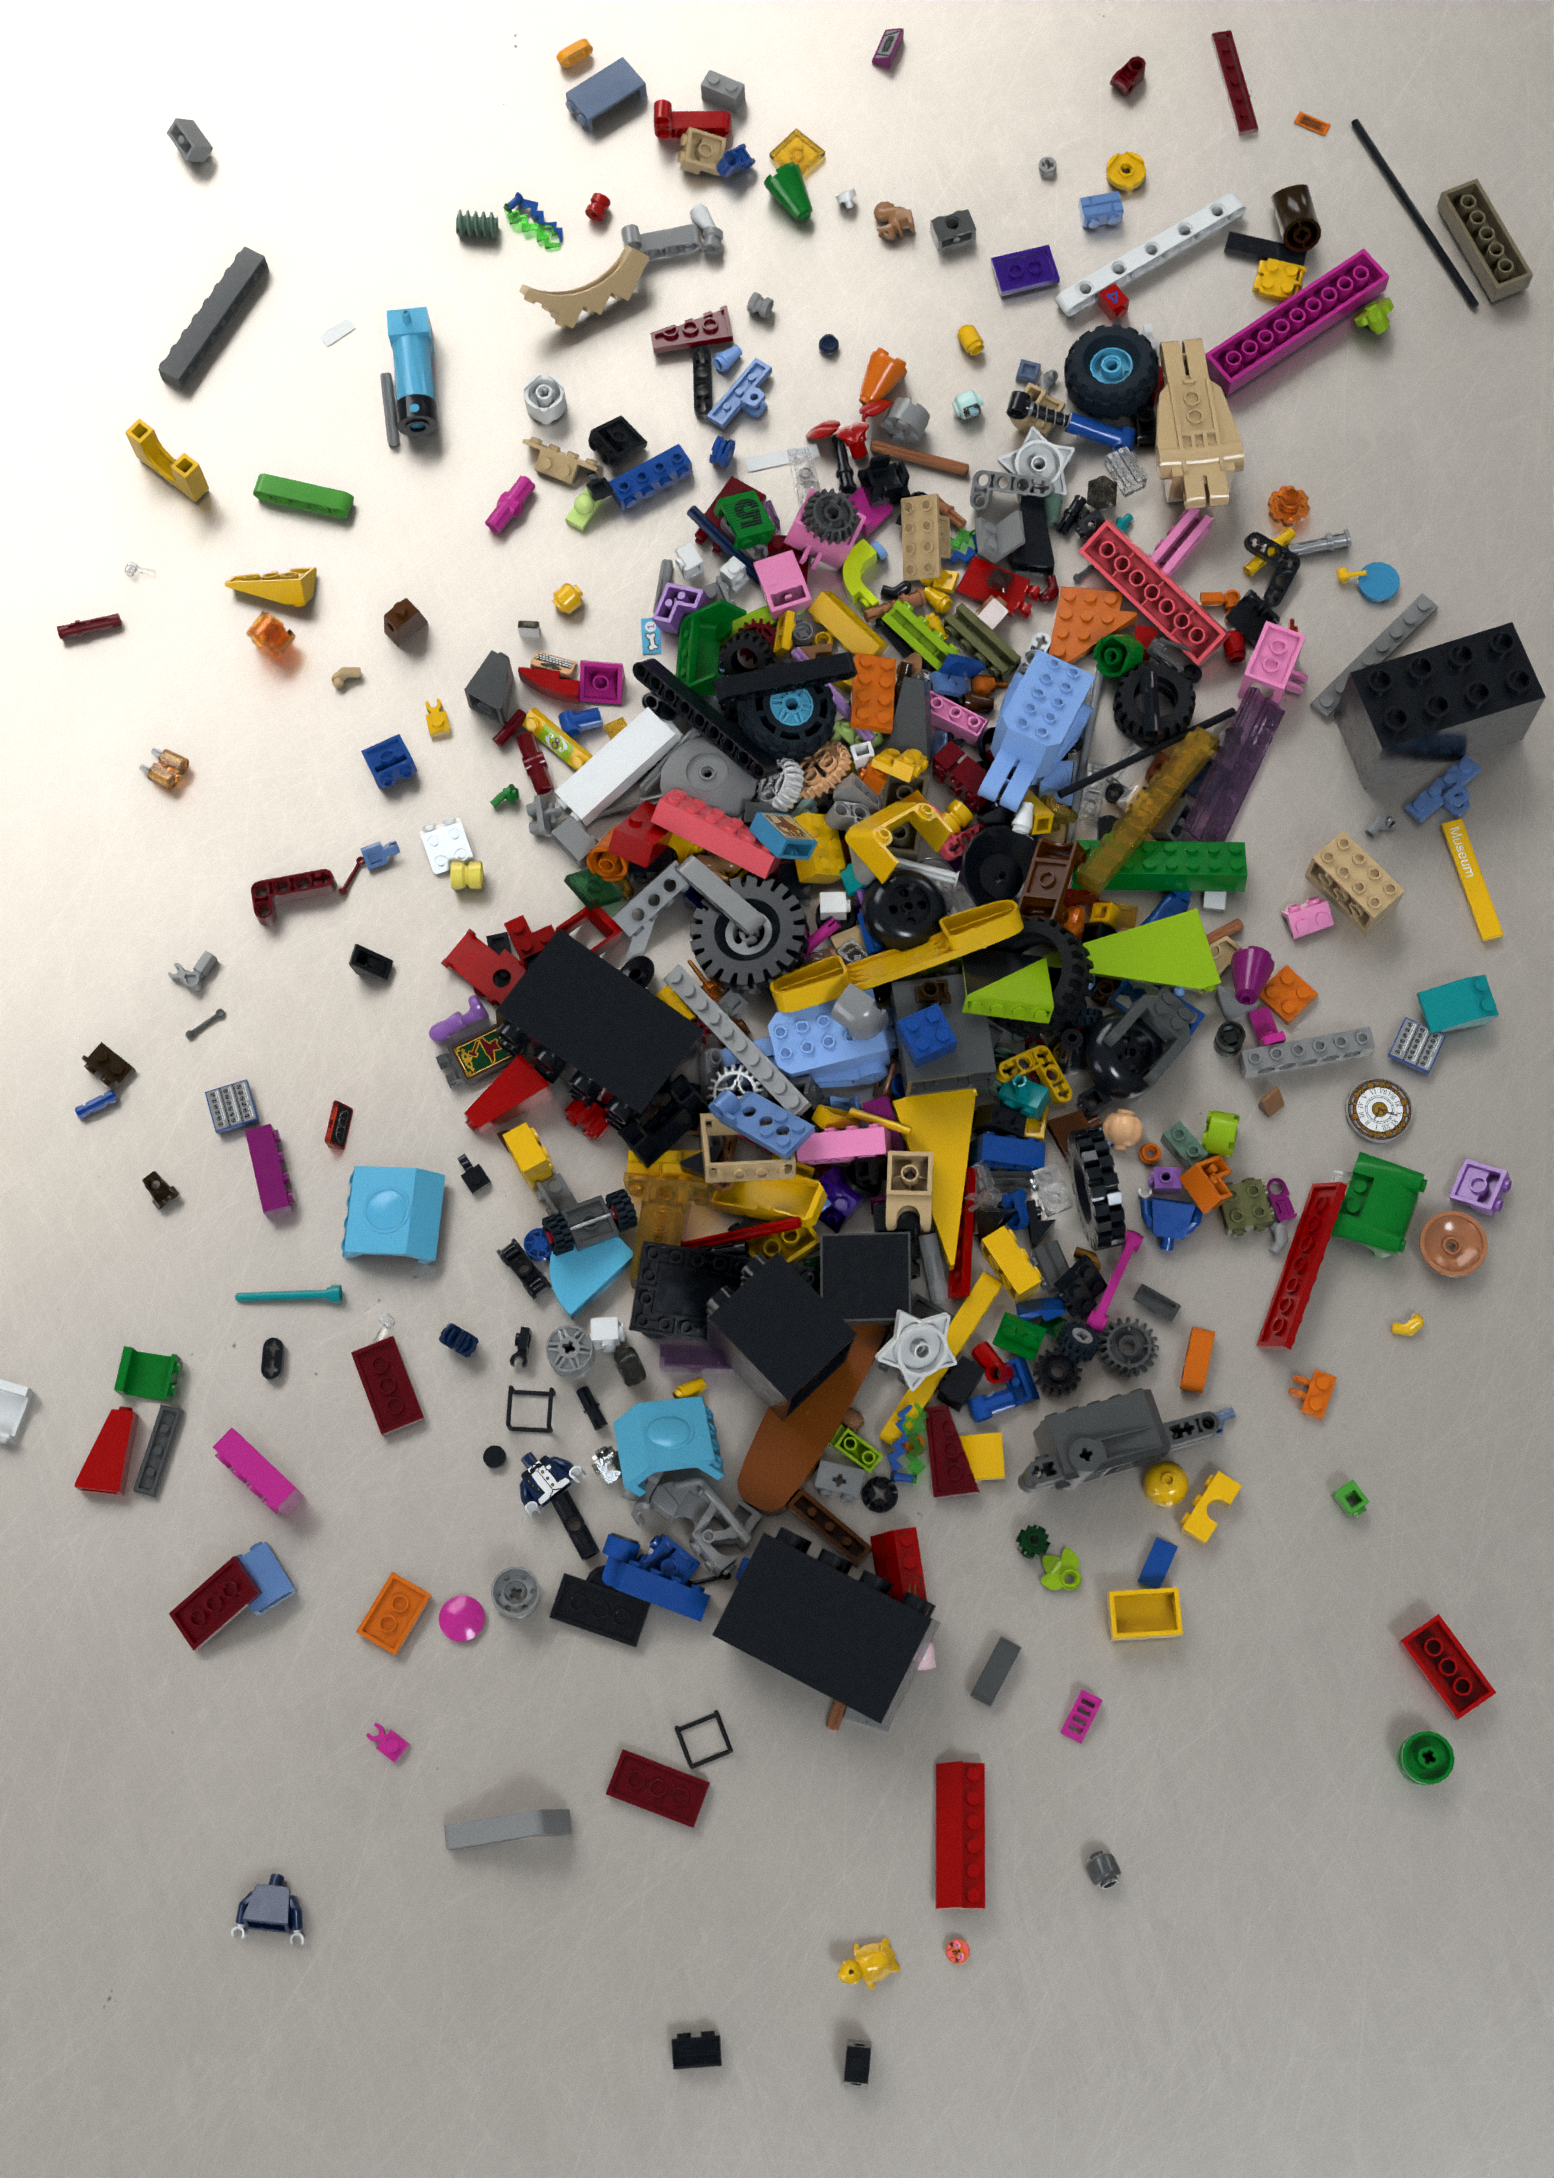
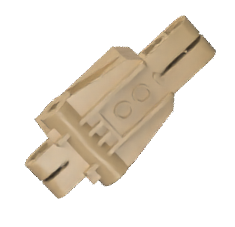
M1202 338L1182 340V350L1179 340L1160 342L1159 352L1165 388L1159 394L1155 413V457L1159 480H1164L1167 503L1184 501L1186 510L1205 508L1206 500L1208 507L1228 505L1234 473L1244 469V451L1238 429L1222 388L1209 379Z

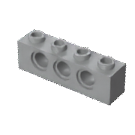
M675 859L612 916V919L629 937L631 935L636 937L645 929L642 926L648 920L653 922L661 914L659 910L664 905L668 908L676 900L674 896L678 892L684 893L691 887L676 872L680 864ZM667 879L675 881L676 886L672 891L664 889L663 885ZM651 894H657L660 897L659 903L655 906L648 903V897ZM636 908L644 911V916L640 920L632 918V911Z

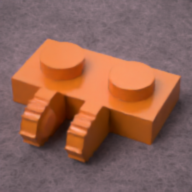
M1316 1369L1311 1381L1305 1377L1294 1375L1293 1382L1308 1387L1307 1393H1304L1298 1389L1289 1388L1288 1394L1304 1400L1300 1413L1322 1421L1337 1377Z

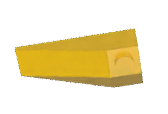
M316 567L292 568L290 572L279 574L277 570L264 574L262 577H260L259 573L232 576L225 582V587L286 605L294 604L295 607L305 606L313 598L317 569Z

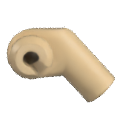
M340 668L332 675L331 681L333 686L336 688L343 687L344 680L348 677L360 678L361 668Z

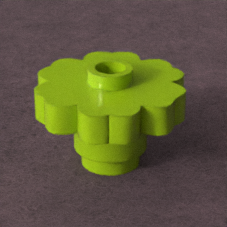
M1383 298L1378 302L1367 305L1362 311L1356 313L1353 319L1357 327L1368 325L1370 330L1374 331L1375 335L1390 327L1386 314L1390 313L1394 306L1390 298Z

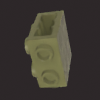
M1251 1177L1242 1180V1183L1234 1185L1233 1182L1225 1183L1233 1195L1219 1207L1226 1236L1233 1234V1237L1245 1235L1246 1231L1250 1230L1261 1232L1267 1230L1271 1225L1272 1219H1274V1211L1272 1206H1268V1189L1266 1185L1262 1184L1261 1179L1255 1180Z

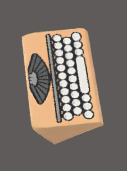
M537 651L530 663L531 668L560 671L561 678L569 680L572 679L577 666L575 661Z

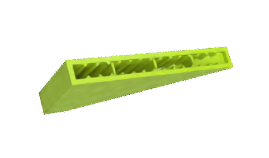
M1197 908L1095 939L1082 945L1090 953L1086 958L1093 962L1094 968L1089 970V973L1093 976L1196 992L1204 990V993L1217 990L1216 986L1221 984ZM1059 951L1042 956L1047 959L1048 969L1062 970Z

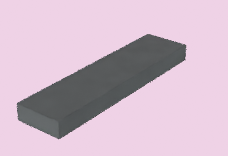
M161 1404L133 1492L154 1498L157 1497L184 1413L183 1410Z

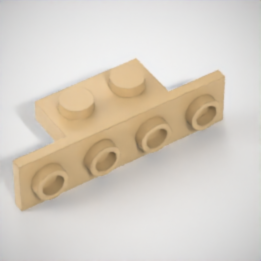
M535 437L523 439L522 441L523 444L540 450L534 470L573 484L579 465L593 471L602 472L603 467L598 466L597 461L586 458V461L579 459V454L568 451L566 454L560 451L561 447L549 444L548 447L542 444V440Z

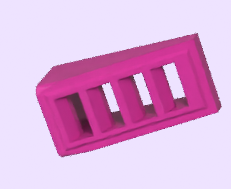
M1081 1690L1060 1733L1081 1744L1103 1700ZM1082 1699L1094 1704V1707L1091 1708L1081 1703ZM1078 1707L1090 1713L1089 1717L1077 1711ZM1075 1716L1085 1721V1726L1072 1720ZM1069 1725L1082 1730L1081 1734L1068 1729Z

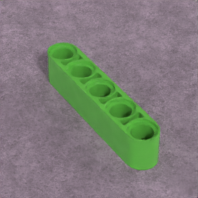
M265 473L259 474L253 490V495L260 500L339 518H347L349 516L354 497L345 491Z

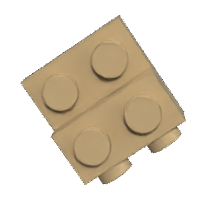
M689 127L686 133L681 135L679 145L683 146L677 162L681 163L680 169L698 175L701 171L720 176L716 166L725 154L726 138Z

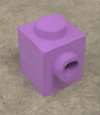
M1154 1167L1152 1174H1148V1186L1152 1187V1194H1179L1181 1191V1181L1179 1179L1181 1167Z

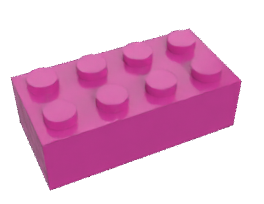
M232 1427L213 1446L217 1451L214 1456L227 1468L233 1466L231 1472L244 1484L248 1481L247 1487L260 1499L264 1496L263 1502L276 1514L280 1511L286 1515L304 1496Z

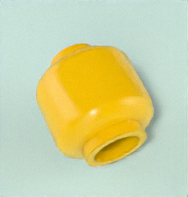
M565 583L553 593L554 599L552 602L561 613L571 614L583 604L581 598L583 592L577 585L572 586L569 583Z

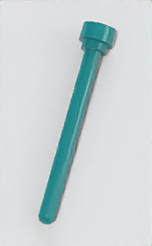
M331 1285L326 1290L241 1292L235 1295V1299L237 1301L327 1298V1301L339 1303L342 1302L343 1293L341 1285Z

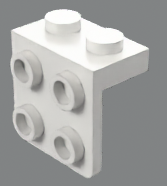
M450 817L444 819L443 824L435 826V823L422 827V831H419L435 874L450 870L451 862L469 864L470 861L474 860L460 818Z

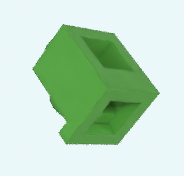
M1353 1479L1331 1495L1347 1517L1354 1515L1356 1518L1367 1510L1364 1506L1369 1503V1500ZM1347 1498H1352L1354 1505H1349Z

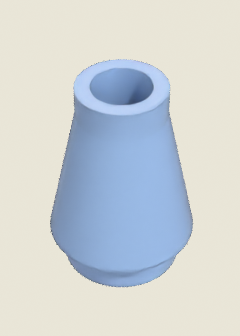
M734 345L731 348L716 353L712 363L719 372L728 371L738 357L742 355V351L739 346Z

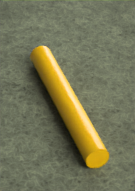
M850 1108L849 1116L872 1124H881V1126L909 1136L912 1133L913 1128L855 1108Z

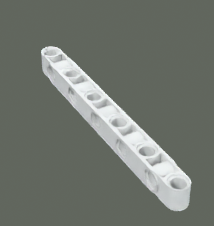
M1231 192L1058 294L1055 302L1067 317H1071L1096 303L1099 292L1114 283L1119 288L1125 286L1238 219L1245 212L1246 207L1235 193Z

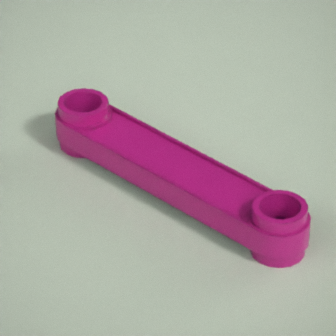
M1127 1230L1125 1234L1126 1239L1124 1245H1122L1124 1250L1098 1309H1092L1086 1325L1090 1326L1093 1330L1103 1331L1109 1318L1106 1315V1311L1132 1252H1138L1144 1236L1133 1230Z

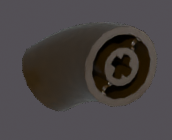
M1293 185L1277 191L1272 195L1271 200L1286 247L1294 252H1306L1312 249L1321 237V228L1308 185Z

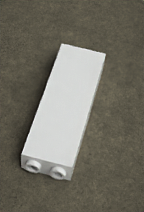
M647 707L554 791L558 797L556 802L563 810L568 808L572 812L569 815L576 822L579 820L587 827L602 811L607 809L679 742L676 734Z

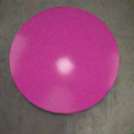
M455 1596L449 1599L441 1608L439 1614L440 1628L453 1641H469L475 1638L484 1627V1610L480 1603L470 1596Z

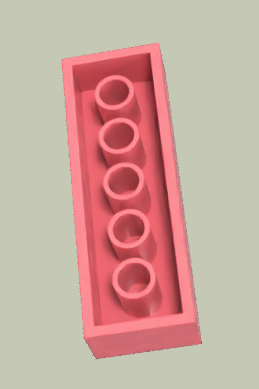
M672 789L659 799L650 821L763 879H766L778 867L781 860L749 831L750 827L745 825L742 820L735 817L731 818L725 815L721 809L711 808L703 800L693 799L680 789Z

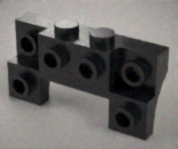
M682 1073L665 1088L672 1099L644 1126L641 1127L633 1118L617 1133L638 1161L647 1169L700 1120V1114L710 1111L708 1103Z

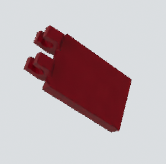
M731 476L704 515L726 535L720 526L723 517L717 518L713 512L718 499L755 490L763 505L766 501V495ZM700 527L695 533V542L703 545L709 537ZM713 542L712 547L714 548L712 552L720 555L723 550Z

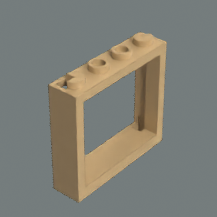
M749 1112L745 1116L750 1117L753 1116L755 1113ZM712 1113L700 1114V1136L705 1183L795 1179V1153L787 1160L711 1163L708 1136L739 1135V1133L720 1123L719 1119ZM711 1121V1125H705V1122ZM764 1122L762 1126L770 1125L772 1122ZM787 1131L780 1132L782 1135L788 1134Z

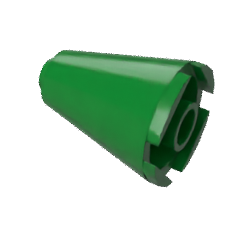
M791 162L776 169L777 174L773 177L770 174L765 179L764 186L796 221L800 220L803 222L811 217L813 209L800 166L795 164V162Z

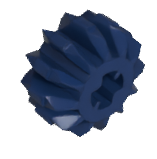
M448 1323L439 1337L440 1343L464 1357H470L476 1350L479 1342L477 1337L453 1323Z

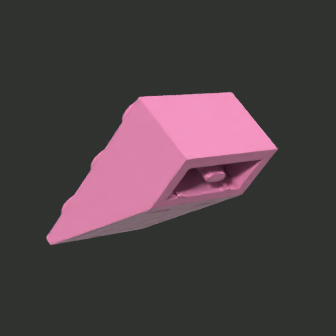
M793 550L753 562L772 620L777 619L787 610L796 613L811 607V596Z

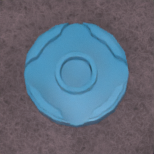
M1373 562L1361 570H1367V575L1359 576L1357 585L1361 595L1367 600L1379 603L1391 600L1396 595L1400 579L1393 567L1383 562Z

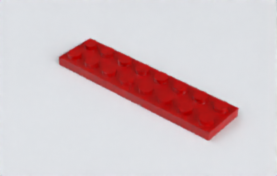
M1342 1182L1312 1184L1257 1341V1347L1271 1350H1291L1299 1325L1303 1319V1313L1309 1302L1313 1284L1317 1279L1320 1264L1324 1259V1253L1331 1238L1333 1226L1338 1218L1341 1203L1345 1198L1346 1184Z

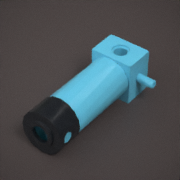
M427 306L388 310L386 313L388 337L393 351L397 429L407 436H426L438 428L431 353H434L433 333Z

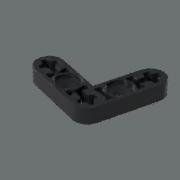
M1253 532L1244 540L1245 549L1276 567L1261 596V599L1273 609L1281 603L1300 567V558L1295 553L1261 533ZM1254 538L1257 539L1256 543L1258 544L1255 547L1252 546L1253 542L1251 541ZM1268 548H1274L1277 551L1276 558L1268 556ZM1289 559L1292 560V565H1294L1290 568L1288 567L1287 562ZM1277 576L1284 577L1286 582L1284 586H1279L1276 583ZM1274 590L1278 591L1277 593H1275L1273 597V600L1275 601L1270 603V598L1267 596H1270L1274 592Z

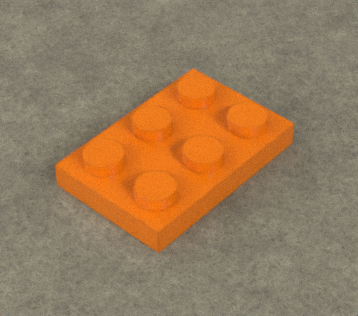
M392 1572L356 1633L397 1656L432 1595Z

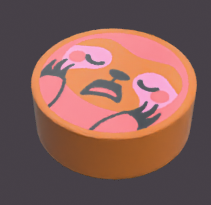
M954 1939L947 1944L946 1956L951 1962L960 1964L968 1959L970 1949L964 1940Z

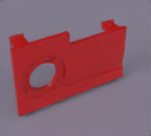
M469 929L441 964L446 968L451 967L488 997L487 1001L494 1006L496 1004L500 1006L528 970V964L522 959L519 961L506 949L498 955L475 936V932ZM501 970H507L511 974L510 983L503 988L497 987L494 984L495 974Z

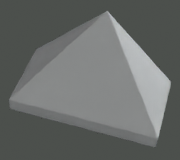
M1218 986L1215 994L1226 1022L1247 1016L1249 1012L1256 1010L1259 1001H1256L1252 1005H1243L1236 1000L1234 991L1222 986Z

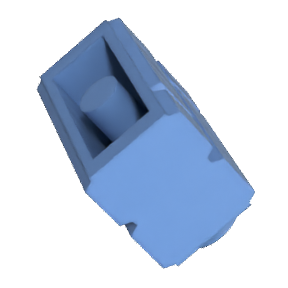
M1118 191L1079 198L1078 211L1083 228H1097L1099 225L1107 223L1115 225L1122 221L1124 211Z

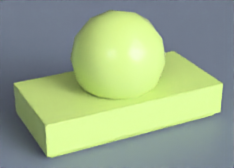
M586 487L584 492L576 497L573 508L565 518L566 522L584 531L605 499L594 501Z

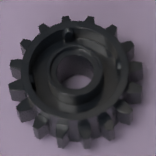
M1054 1347L1053 1352L1046 1349L1045 1356H1038L1040 1363H1034L1033 1367L1038 1370L1033 1372V1376L1038 1377L1035 1384H1041V1392L1047 1390L1049 1396L1056 1393L1059 1398L1064 1392L1067 1396L1070 1395V1388L1077 1389L1075 1382H1081L1082 1379L1077 1374L1082 1373L1083 1370L1077 1367L1080 1362L1071 1360L1070 1356L1066 1357L1064 1355L1065 1352L1058 1351L1057 1347ZM1058 1367L1062 1369L1064 1375L1055 1377L1051 1370Z

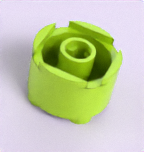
M1218 1110L1208 1111L1206 1130L1208 1132L1204 1131L1202 1146L1209 1154L1232 1158L1240 1115Z

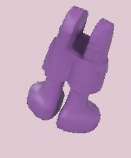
M477 995L469 997L470 1009L466 1014L462 1016L457 1011L447 1019L433 1025L429 1031L430 1038L435 1042L446 1041L453 1034L469 1027V1024L487 1018L489 1015Z

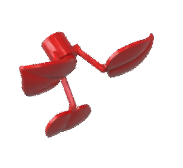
M870 401L859 409V413L863 414L861 422H855L852 425L838 428L841 425L839 421H824L814 426L807 433L806 438L823 439L835 432L836 437L844 440L846 447H849L853 459L863 458L868 454L865 445L867 440L865 432L868 430L869 424L866 422V418L884 412L893 404V401Z

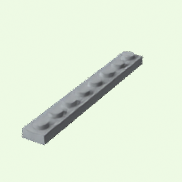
M1422 593L1311 702L1310 707L1326 720L1336 710L1350 672L1384 662L1437 610L1438 606Z

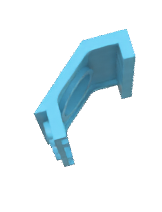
M354 1166V1171L349 1179L351 1188L350 1195L347 1198V1217L344 1221L345 1236L341 1243L342 1257L350 1259L363 1254L406 1256L416 1258L418 1263L423 1264L436 1261L446 1175L418 1168Z
M702 1396L637 1403L613 1423L624 1488L639 1497L647 1492L645 1479L656 1472L699 1468L716 1480L724 1476L723 1461L719 1450L720 1445L717 1441L713 1413L710 1408L704 1406Z

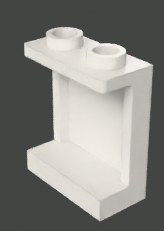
M0 1379V1443L7 1444V1441L15 1443L34 1391L28 1387Z

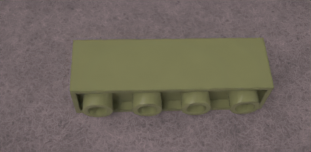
M963 603L956 608L954 615L950 613L944 618L946 634L954 637L959 642L961 648L965 651L968 650L974 659L980 660L992 677L998 678L1003 682L1018 668L1021 657Z

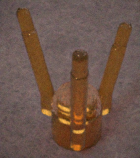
M688 960V964L704 984L701 988L713 1001H716L722 995V988L717 986L714 980L707 981L695 964Z

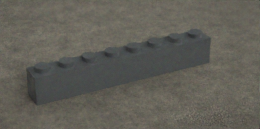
M245 246L241 252L236 254L232 265L225 270L220 282L215 284L213 292L204 300L199 312L194 314L187 329L182 331L180 339L171 347L166 359L161 361L158 371L163 381L181 390L185 388L267 270L268 265L265 256Z

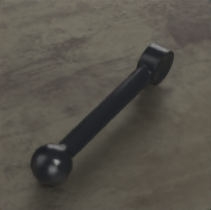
M722 1573L718 1577L712 1576L696 1581L688 1580L685 1586L691 1588L692 1584L699 1585L720 1579L729 1580L731 1573L726 1576Z

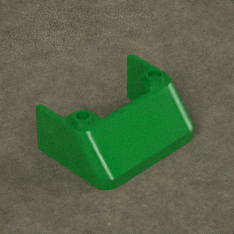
M720 599L686 615L682 619L679 631L676 677L698 695L716 696L712 683L718 678L725 677L718 674L720 641L731 635L733 621L745 616L747 611Z

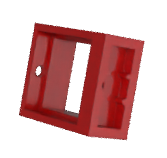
M595 901L556 927L555 931L556 933L560 928L565 933L570 934L589 920L606 937L605 940L591 949L598 956L621 940L623 932L622 928Z

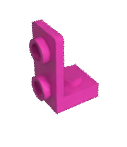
M1269 1007L1260 1008L1248 1013L1259 1047L1285 1042V1034L1283 1031L1278 1032Z

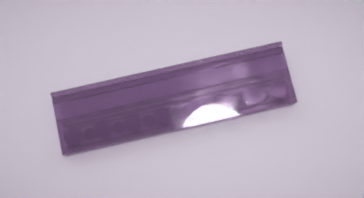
M1249 687L1182 827L1183 831L1189 833L1198 842H1225L1285 713V710L1270 697H1265L1258 687Z

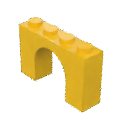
M140 418L125 432L136 457L194 502H197L209 489L199 463L185 453L175 460L161 445L154 429Z

